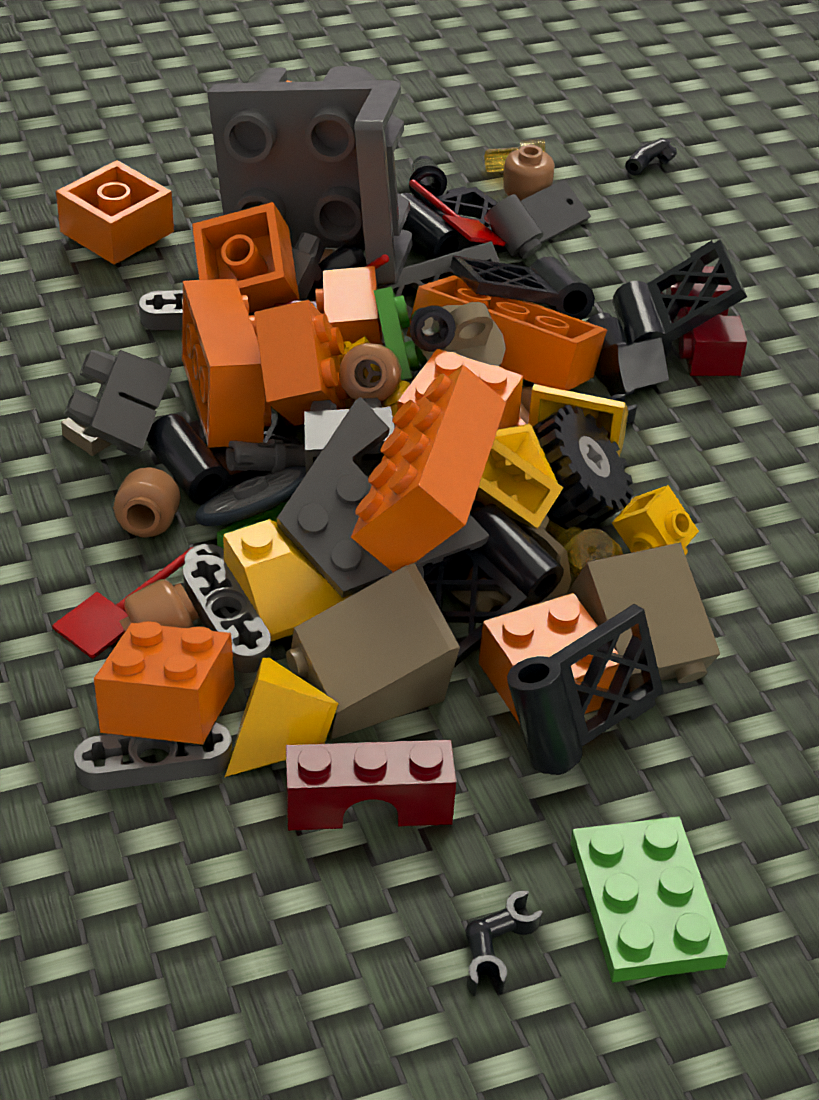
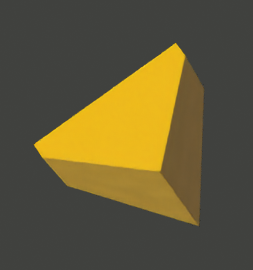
M531 424L498 429L475 497L484 505L495 504L507 516L537 529L563 487L558 484Z
M262 658L244 710L225 777L286 760V745L325 744L339 703L271 658Z

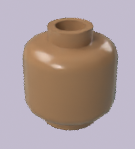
M524 145L510 153L504 164L503 188L508 196L516 194L521 201L553 185L555 164L552 157L535 145Z
M364 343L354 346L345 354L340 364L339 379L343 390L350 398L354 400L360 397L362 399L378 398L382 402L396 391L401 382L402 369L398 358L391 349L381 344ZM370 364L377 365L380 371H374ZM365 368H366V369L368 370V372H369L367 378H365V376H364V370H365ZM373 376H380L376 382H370Z
M146 467L129 473L115 496L113 509L116 520L127 532L143 538L155 537L165 532L173 523L181 499L179 487L170 475L160 469Z
M160 579L125 599L124 608L128 617L120 620L124 631L127 630L131 623L146 621L156 622L161 626L191 628L194 627L193 621L199 619V616L181 583L173 586L168 580Z

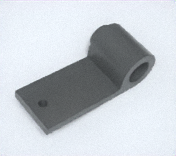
M564 179L521 201L516 194L504 198L485 214L484 220L492 231L506 242L504 247L511 257L520 255L522 259H525L534 254L542 246V243L587 221L591 215Z

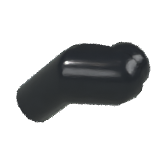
M666 138L657 139L639 147L626 161L625 168L629 174L639 175L655 157L659 159L661 164L666 165L677 155V150L670 144V140Z

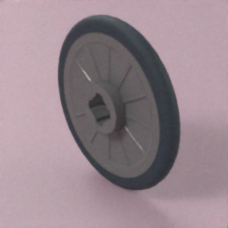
M287 467L277 473L267 472L236 484L202 504L196 512V521L203 526H220L241 521L270 510L291 498L306 475V467Z

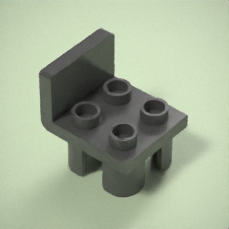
M355 66L333 67L329 70L323 81L286 82L287 70L285 68H265L255 72L246 83L213 84L207 94L223 215L274 202L292 233L290 238L292 248L297 244L301 234L306 232L318 237L325 248H340L342 245L349 247L354 244L359 248H365L367 265L386 254L389 256V261L375 270L377 285L397 284L413 244L412 233L402 230L410 211V201L397 193L394 151L404 132V121L392 115L401 96V84L393 80H377L367 70Z

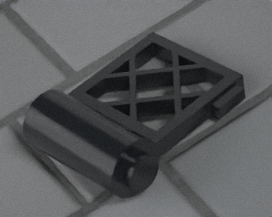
M463 186L447 190L444 195L436 196L460 217L479 220L492 231L484 220V216L498 202L477 187L466 188ZM409 193L400 194L410 201V211L402 230L412 233V245L431 260L462 251L464 248L482 244L465 238L442 219L445 214L439 212L440 210L428 200L419 201Z
M711 240L691 252L690 258L647 284L641 281H630L616 290L612 303L617 318L621 323L627 344L662 337L666 358L671 351L672 341L747 298L729 253L721 240L715 243ZM719 258L712 273L702 272L707 264ZM677 282L681 283L675 295L663 294L662 291ZM695 283L705 284L698 297L688 296ZM718 285H730L732 287L720 296L712 297ZM681 307H691L688 315L674 322Z
M454 255L452 257L450 268L476 294L546 304L554 311L580 320L585 319L594 307L595 296L593 290L554 257H542L536 260L530 267Z
M271 409V426H267L268 432L264 431L263 442L267 443L270 439H281L283 443L302 445ZM178 414L165 415L152 424L146 439L147 445L189 498L199 505L204 504L213 496L226 490L228 486L239 484L247 479L267 473L254 470L230 471L226 464V450L229 447L208 448L200 420L187 423Z
M495 504L479 505L470 511V515L489 534L487 543L471 551L468 548L446 556L439 563L432 564L430 562L423 566L424 581L429 591H436L435 602L446 622L469 623L468 636L459 643L460 649L454 668L481 645L483 621L523 609L528 604H536L542 601L554 591L564 574L563 567ZM461 554L473 565L472 580H445L446 567ZM480 573L487 579H479ZM437 575V580H431ZM444 591H471L470 611H442ZM479 591H500L509 599L496 612H477ZM476 623H482L478 628H476Z
M636 604L629 606L550 657L536 656L518 662L510 669L507 675L509 689L531 765L535 770L550 775H561L570 771L580 762L583 756L582 746L626 717L633 721L656 705L655 698L664 693L645 610ZM631 628L632 637L624 655L613 653L620 634ZM587 655H593L583 681L575 680L571 665ZM608 661L620 663L609 688L598 687L597 685ZM634 668L640 669L644 684L627 695L623 694ZM592 696L603 697L604 699L597 715L585 721L584 714Z

